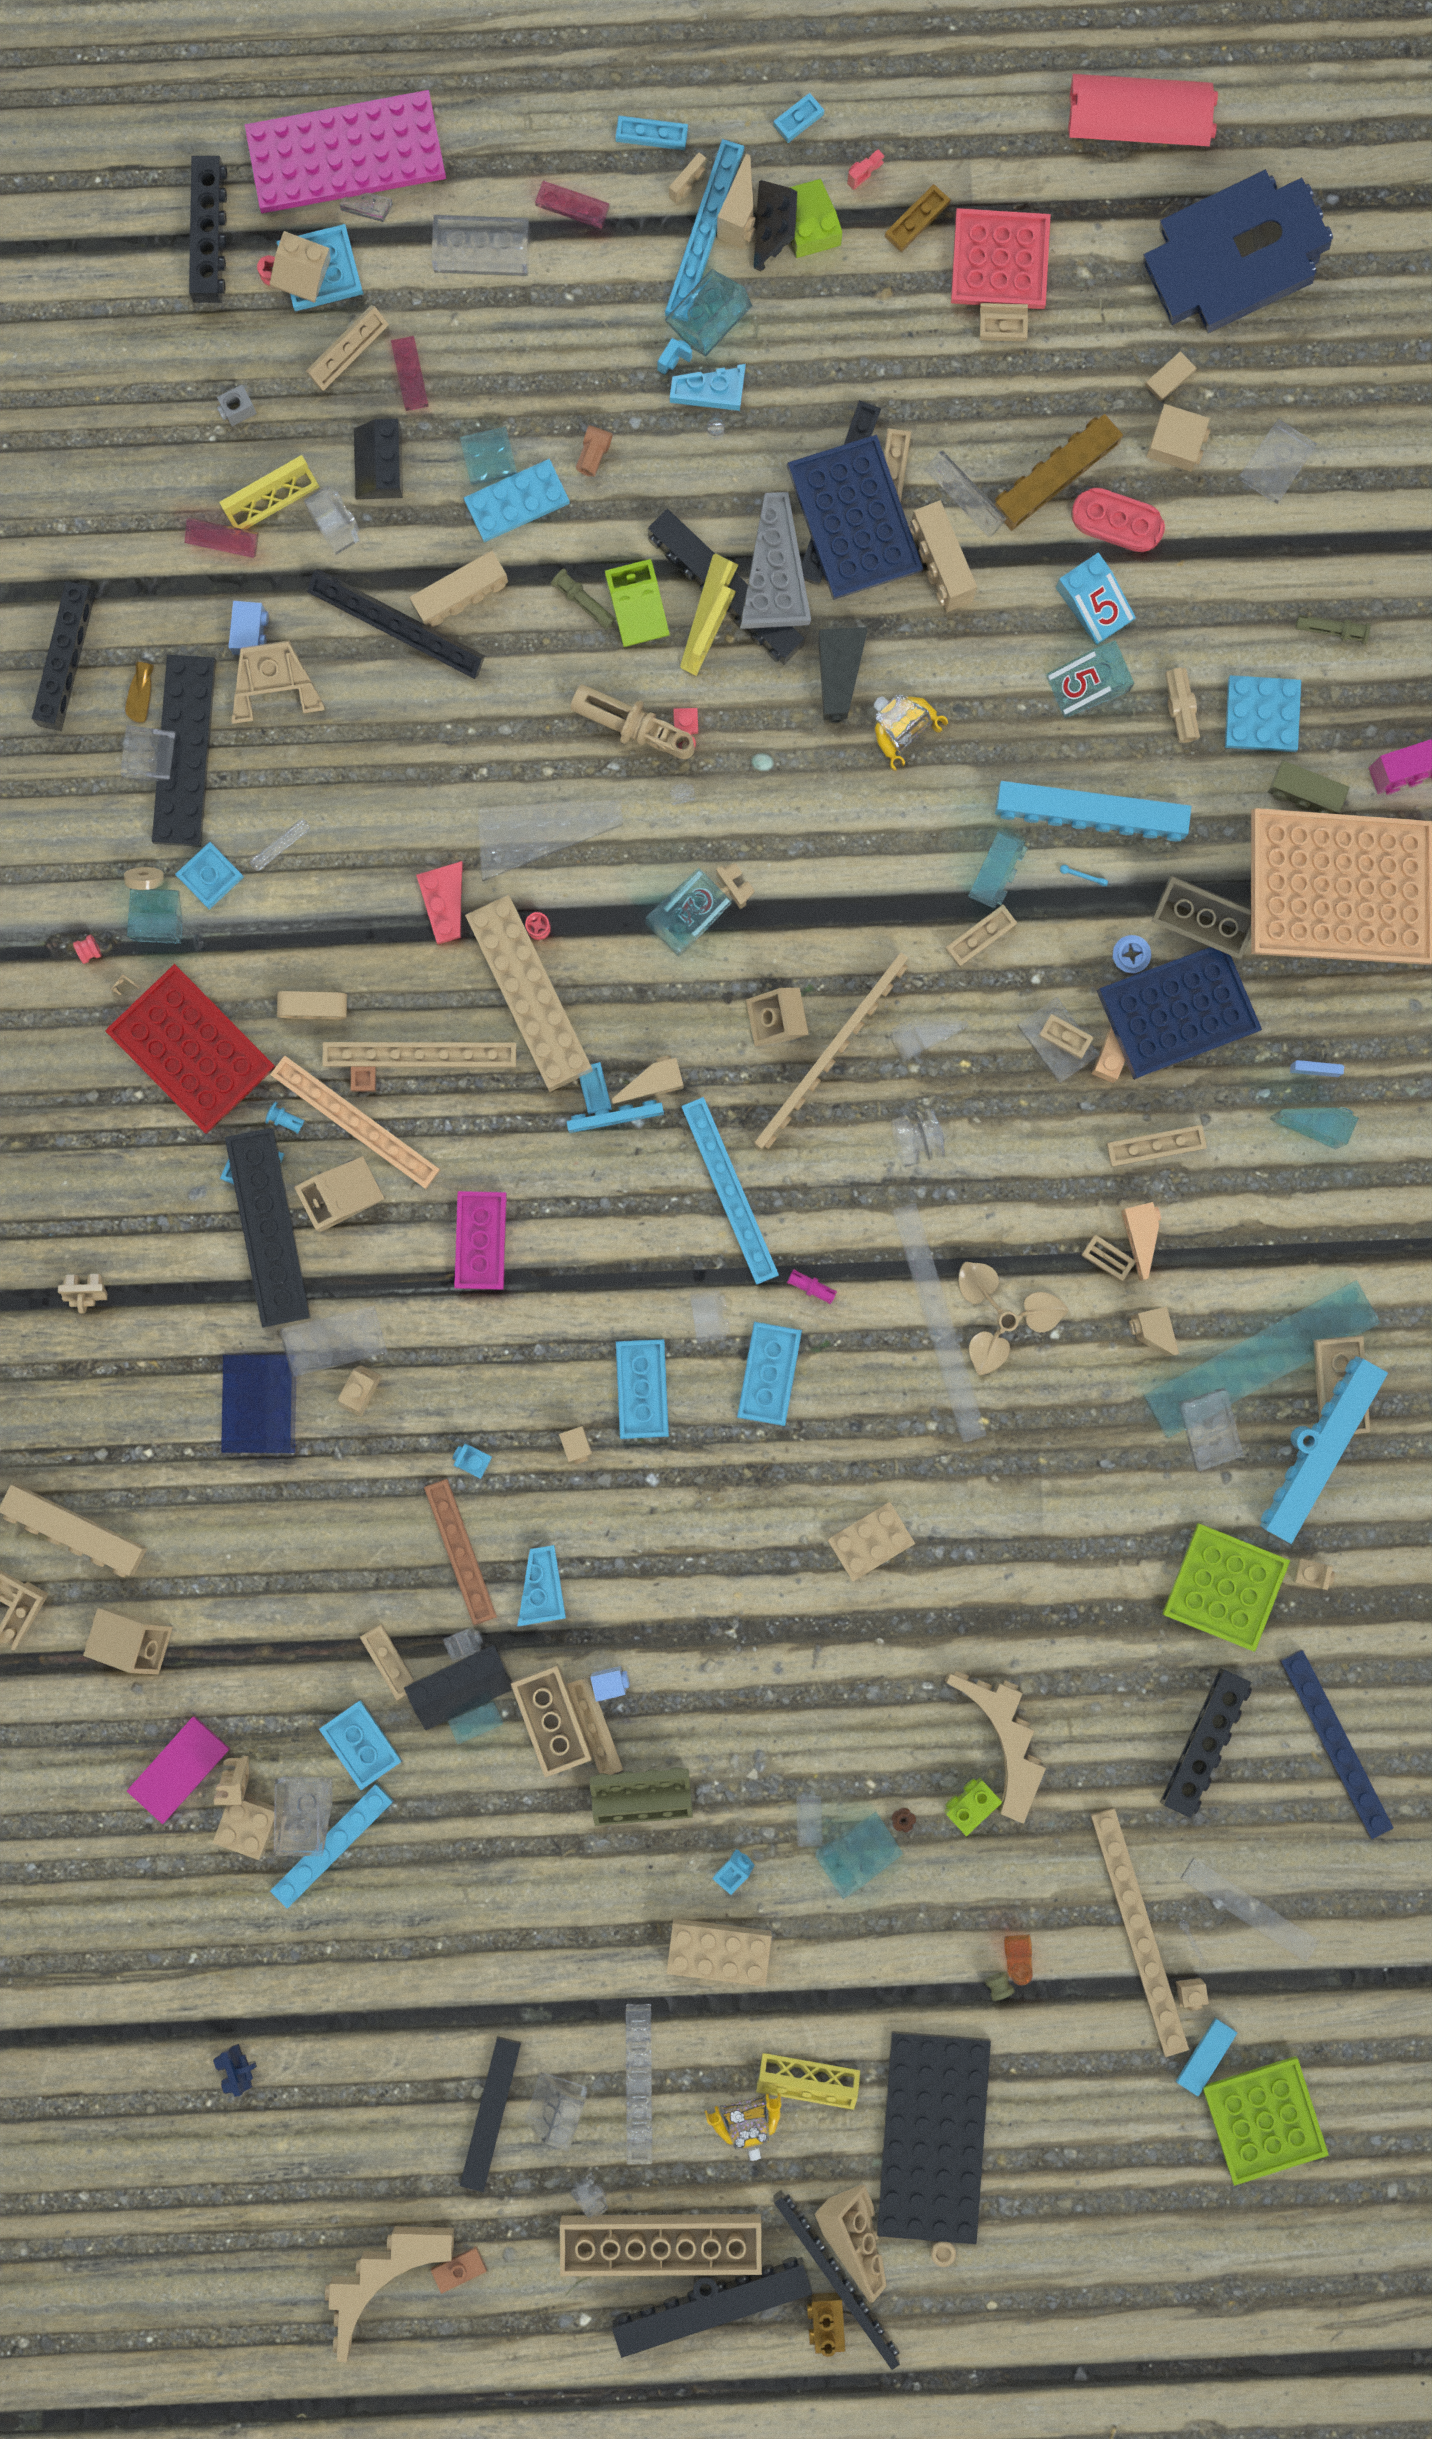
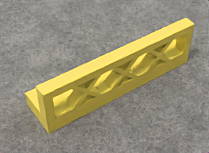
M301 455L219 503L235 531L239 534L319 488V485ZM305 474L311 481V484L304 488L295 486L297 479ZM278 489H290L287 498L283 500L275 498ZM261 499L269 501L266 510H254L257 501ZM240 511L249 513L247 521L240 525L233 518V515Z
M763 2053L756 2092L778 2096L777 2093H780L781 2097L854 2110L858 2098L860 2070ZM766 2062L777 2064L781 2071L776 2074L765 2072ZM794 2067L801 2068L806 2075L796 2078L790 2073V2070ZM818 2072H825L830 2079L825 2083L819 2082L814 2075ZM843 2076L853 2077V2088L843 2086L838 2079Z

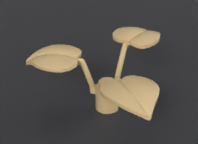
M965 1262L961 1266L958 1280L963 1297L973 1304L982 1302L986 1297L998 1312L997 1323L1000 1329L995 1332L994 1336L990 1332L983 1331L976 1334L969 1344V1355L978 1375L988 1374L999 1368L1006 1361L1010 1353V1344L1006 1339L1000 1338L999 1335L1005 1331L1016 1329L1019 1320L1023 1316H1026V1324L1029 1328L1036 1332H1047L1053 1329L1069 1311L1059 1298L1046 1292H1034L1028 1295L1024 1300L1026 1311L1018 1315L1008 1309L1002 1310L989 1295L994 1293L999 1285L996 1271L990 1266L981 1263Z

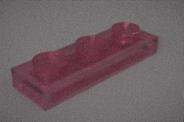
M546 181L542 182L535 200V206L600 229L603 227L610 208L607 202Z
M414 336L391 340L405 410L410 411L429 407Z
M189 517L186 520L184 543L254 558L257 553L259 533Z

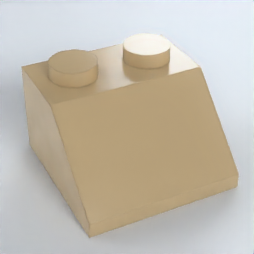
M284 231L276 251L270 286L315 303L331 260L330 249Z
M778 988L746 999L755 1046L790 1041L809 1035L800 988Z
M1167 1306L1131 1315L1129 1328L1131 1334L1136 1335L1137 1340L1166 1357L1179 1354Z

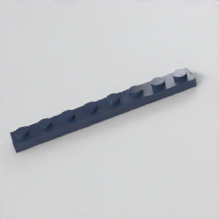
M1299 1650L1279 1660L1369 1838L1374 1839L1392 1830L1394 1827L1304 1651Z

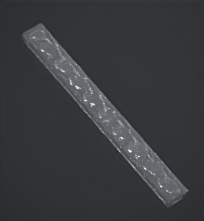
M915 1203L892 1210L962 1443L987 1436L917 1205Z

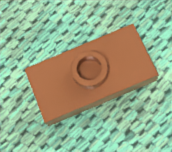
M477 2246L453 2257L451 2261L443 2262L431 2268V2273L441 2294L487 2272V2267Z

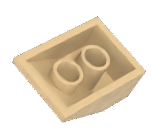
M748 154L745 155L717 217V238L742 249L746 241L750 242L755 232V228H753L755 217H753L751 158Z

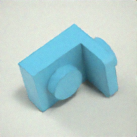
M672 338L657 361V371L666 375L669 369L673 370L679 357L690 362L692 359L691 347L682 340L677 341Z
M464 1444L463 1448L458 1446L452 1458L455 1460L453 1466L481 1479L492 1456L468 1444Z
M736 1849L730 1859L715 1873L712 1879L732 1895L749 1877L755 1865L747 1855Z

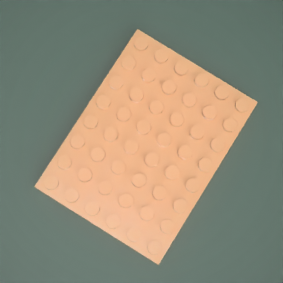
M1259 808L1251 810V954L1431 965L1432 821Z

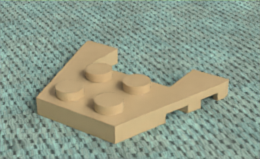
M289 640L241 647L232 724L254 721L250 695L299 689L303 713L325 710L323 701Z

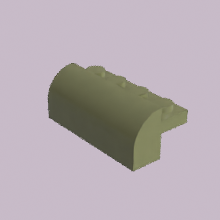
M674 1767L663 1771L649 1769L639 1773L625 1771L616 1775L601 1773L589 1777L594 1826L693 1818L688 1768Z

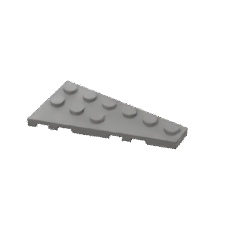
M765 493L740 629L809 625L811 616L789 493Z

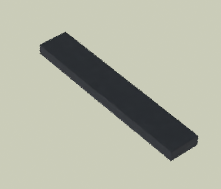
M497 2036L460 2182L461 2187L484 2192L521 2046L519 2041Z

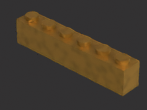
M1106 414L1102 415L1099 419L1094 417L1088 422L1086 429L1082 433H1079V431L1074 433L1068 439L1069 443L1063 448L1061 446L1057 447L1050 454L1051 458L1046 462L1040 461L1032 468V473L1027 477L1021 476L1013 484L1014 488L1009 492L1006 490L1001 492L995 499L994 512L1013 531L1119 445L1123 434Z

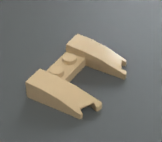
M1 1570L0 1601L10 1608L0 1625V1643L12 1644L11 1650H16L39 1613L48 1593L29 1582L24 1584Z

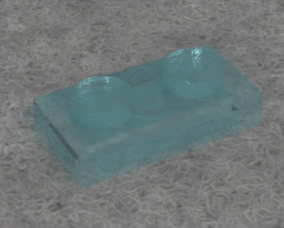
M494 1701L448 1721L457 1744L504 1724Z

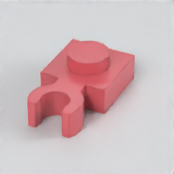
M879 149L869 159L865 158L860 163L856 162L849 169L847 184L853 190L871 176V172L883 165L882 159L885 156Z
M697 708L674 709V727L690 735L698 734ZM692 736L693 742H694V747H696L695 739H694V737ZM682 741L678 744L679 749H682V744L685 741Z

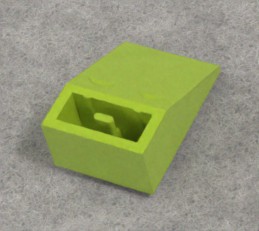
M651 559L606 570V583L623 646L627 647L670 636Z

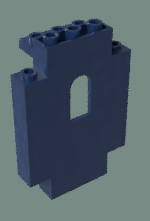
M1265 169L1160 220L1159 230L1165 244L1143 254V264L1171 325L1198 313L1207 333H1210L1313 284L1315 273L1317 272L1315 264L1319 263L1322 253L1330 250L1333 234L1329 226L1325 227L1322 221L1323 212L1319 205L1315 206L1312 199L1314 196L1312 188L1309 184H1305L1302 177L1277 189L1274 177L1272 175L1269 176ZM1272 221L1280 225L1282 235L1279 240L1243 258L1241 257L1234 242V237L1265 222Z

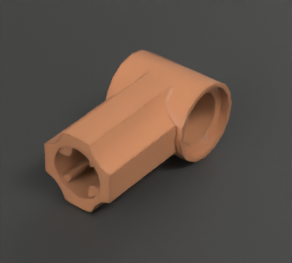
M589 425L583 441L584 447L576 465L577 471L588 477H595L603 454H606L610 447L613 433Z

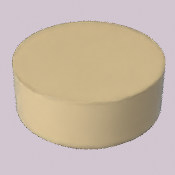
M935 2241L932 2244L930 2253L936 2265L948 2267L955 2261L956 2251L951 2242Z

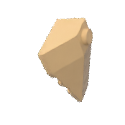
M859 2185L828 2198L815 2213L824 2237L867 2300L873 2303L887 2285L882 2256L878 2254L876 2240L879 2239V2236H877V2230H874L872 2216L875 2215L874 2206L865 2185Z

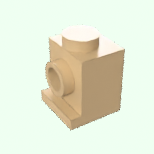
M1201 1978L1176 1981L1180 2007H1187L1188 2010L1202 2009V2005L1209 2004L1206 1984Z

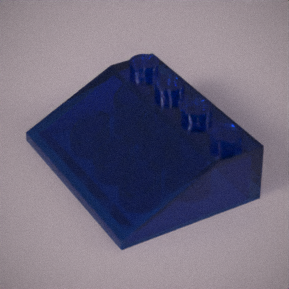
M223 1355L221 1453H295L296 1355Z

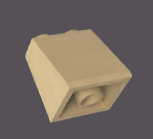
M98 1608L93 1618L92 1629L86 1641L83 1656L128 1673L159 1674L173 1627L117 1610Z

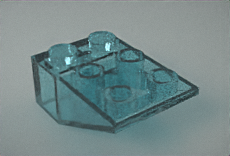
M874 1812L814 1852L817 1860L842 1899L864 1886L903 1855V1852L877 1812Z

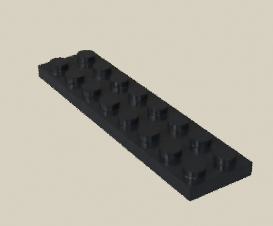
M167 654L152 831L153 844L201 847L216 670L215 657Z
M274 1128L225 1137L261 1326L264 1328L309 1319L311 1315Z

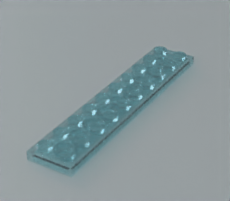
M1355 1280L1144 1394L1143 1397L1165 1437L1170 1438L1313 1360V1340L1356 1336L1380 1324V1321L1358 1281Z

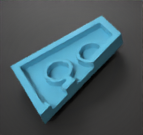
M746 364L737 365V368L725 370V367L716 369V372L705 374L696 372L673 376L670 403L740 411Z

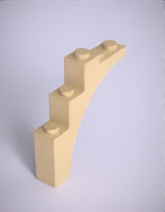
M957 1670L954 1674L948 1672L945 1682L964 1692L974 1700L989 1717L998 1734L1005 1765L1004 1792L998 1811L1000 1814L1024 1824L1046 1768L1041 1764V1759L1029 1754L1027 1758L1024 1757L1034 1730L1029 1727L1030 1723L1016 1717L1015 1721L1012 1720L1023 1693L1017 1690L1018 1685L1007 1680L1003 1684L997 1682L993 1691L991 1690L992 1685L984 1681L978 1680L976 1684L969 1681V1675Z
M395 2226L392 2235L387 2237V2251L391 2252L364 2251L361 2260H357L356 2276L332 2277L330 2285L325 2287V2301H329V2310H335L334 2327H338V2336H334L333 2353H337V2362H347L356 2322L366 2304L380 2288L394 2277L411 2268L433 2262L452 2260L454 2228Z

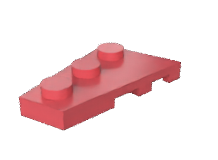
M462 861L416 875L437 944L461 938Z

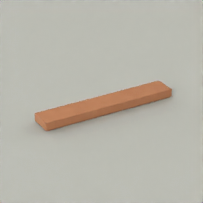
M448 1479L424 1487L473 1626L496 1618L494 1606Z

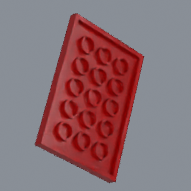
M175 964L105 1030L205 1134H208L276 1067Z

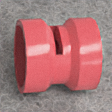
M535 912L526 919L525 926L531 938L543 940L549 935L551 927L548 918L544 914Z

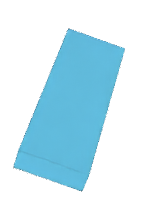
M618 116L615 139L616 142L685 151L688 124Z
M1214 2018L1176 2079V2082L1196 2096H1199L1237 2035V2032L1219 2019Z

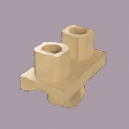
M736 863L725 868L721 865L716 869V875L724 885V888H722L719 882L713 884L717 892L713 895V899L715 902L720 899L723 901L727 899L731 903L732 901L727 895L730 894L741 909L746 906V901L755 893V890L748 881L737 888L733 881L740 877L742 872Z
M100 1274L88 1275L87 1284L80 1285L78 1275H65L63 1285H58V1293L62 1295V1300L69 1301L70 1307H77L80 1314L86 1313L87 1306H95V1300H107L108 1293L104 1288L103 1278Z

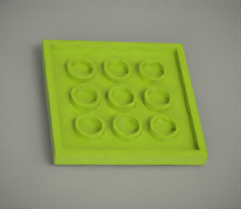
M1197 1523L1162 1614L1255 1652L1290 1560Z
M1296 2056L1218 2080L1203 2087L1206 2102L1234 2186L1329 2156L1301 2066Z

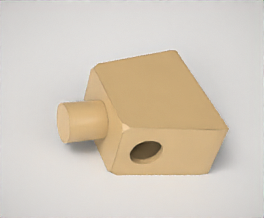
M362 1365L353 1369L337 1400L339 1406L362 1417L382 1376Z

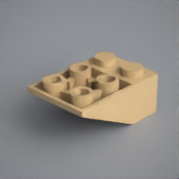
M363 1156L321 1173L294 1187L314 1228L318 1232H322L385 1200Z

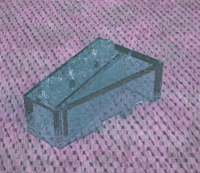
M1001 827L999 828L968 897L994 909L997 903L1002 905L1007 894L1003 889L1007 881L1012 883L1017 872L1014 865L1017 859L1022 861L1028 849L1024 846L1026 838Z

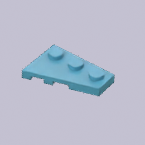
M555 1545L530 1549L517 1626L565 1619L566 1613Z

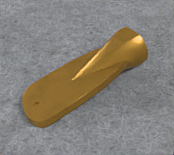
M136 662V673L129 688L125 712L133 721L144 723L147 719L150 704L151 674L154 665Z

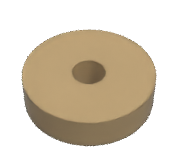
M140 867L126 871L124 873L125 885L131 889L149 890L162 886L164 884L163 871L159 869Z

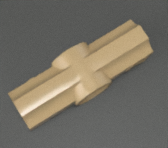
M1180 667L1166 671L1165 677L1169 692L1168 708L1171 718H1174L1178 742L1188 743L1200 738L1195 715L1197 713V703L1194 693H1191L1187 670Z

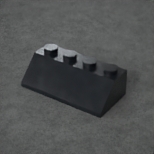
M496 1644L471 1654L404 1687L412 1708L425 1730L431 1729L513 1689L511 1686L512 1679Z

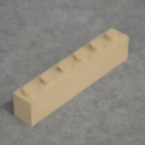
M18 1484L10 1485L0 1505V1513L4 1514L3 1519L14 1524L18 1521L26 1525L25 1530L36 1535L39 1532L47 1535L46 1540L56 1545L63 1543L69 1546L68 1551L78 1556L85 1554L91 1557L90 1561L98 1566L104 1567L106 1564L113 1568V1573L124 1578L126 1575L131 1576L135 1574L147 1550L146 1547Z

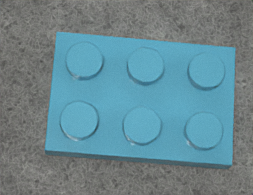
M362 1700L319 1729L360 1790L403 1761Z

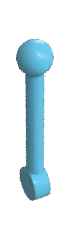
M1067 865L1060 867L1062 874L1069 873L1096 882L1102 886H1107L1108 884L1106 879L1070 869Z

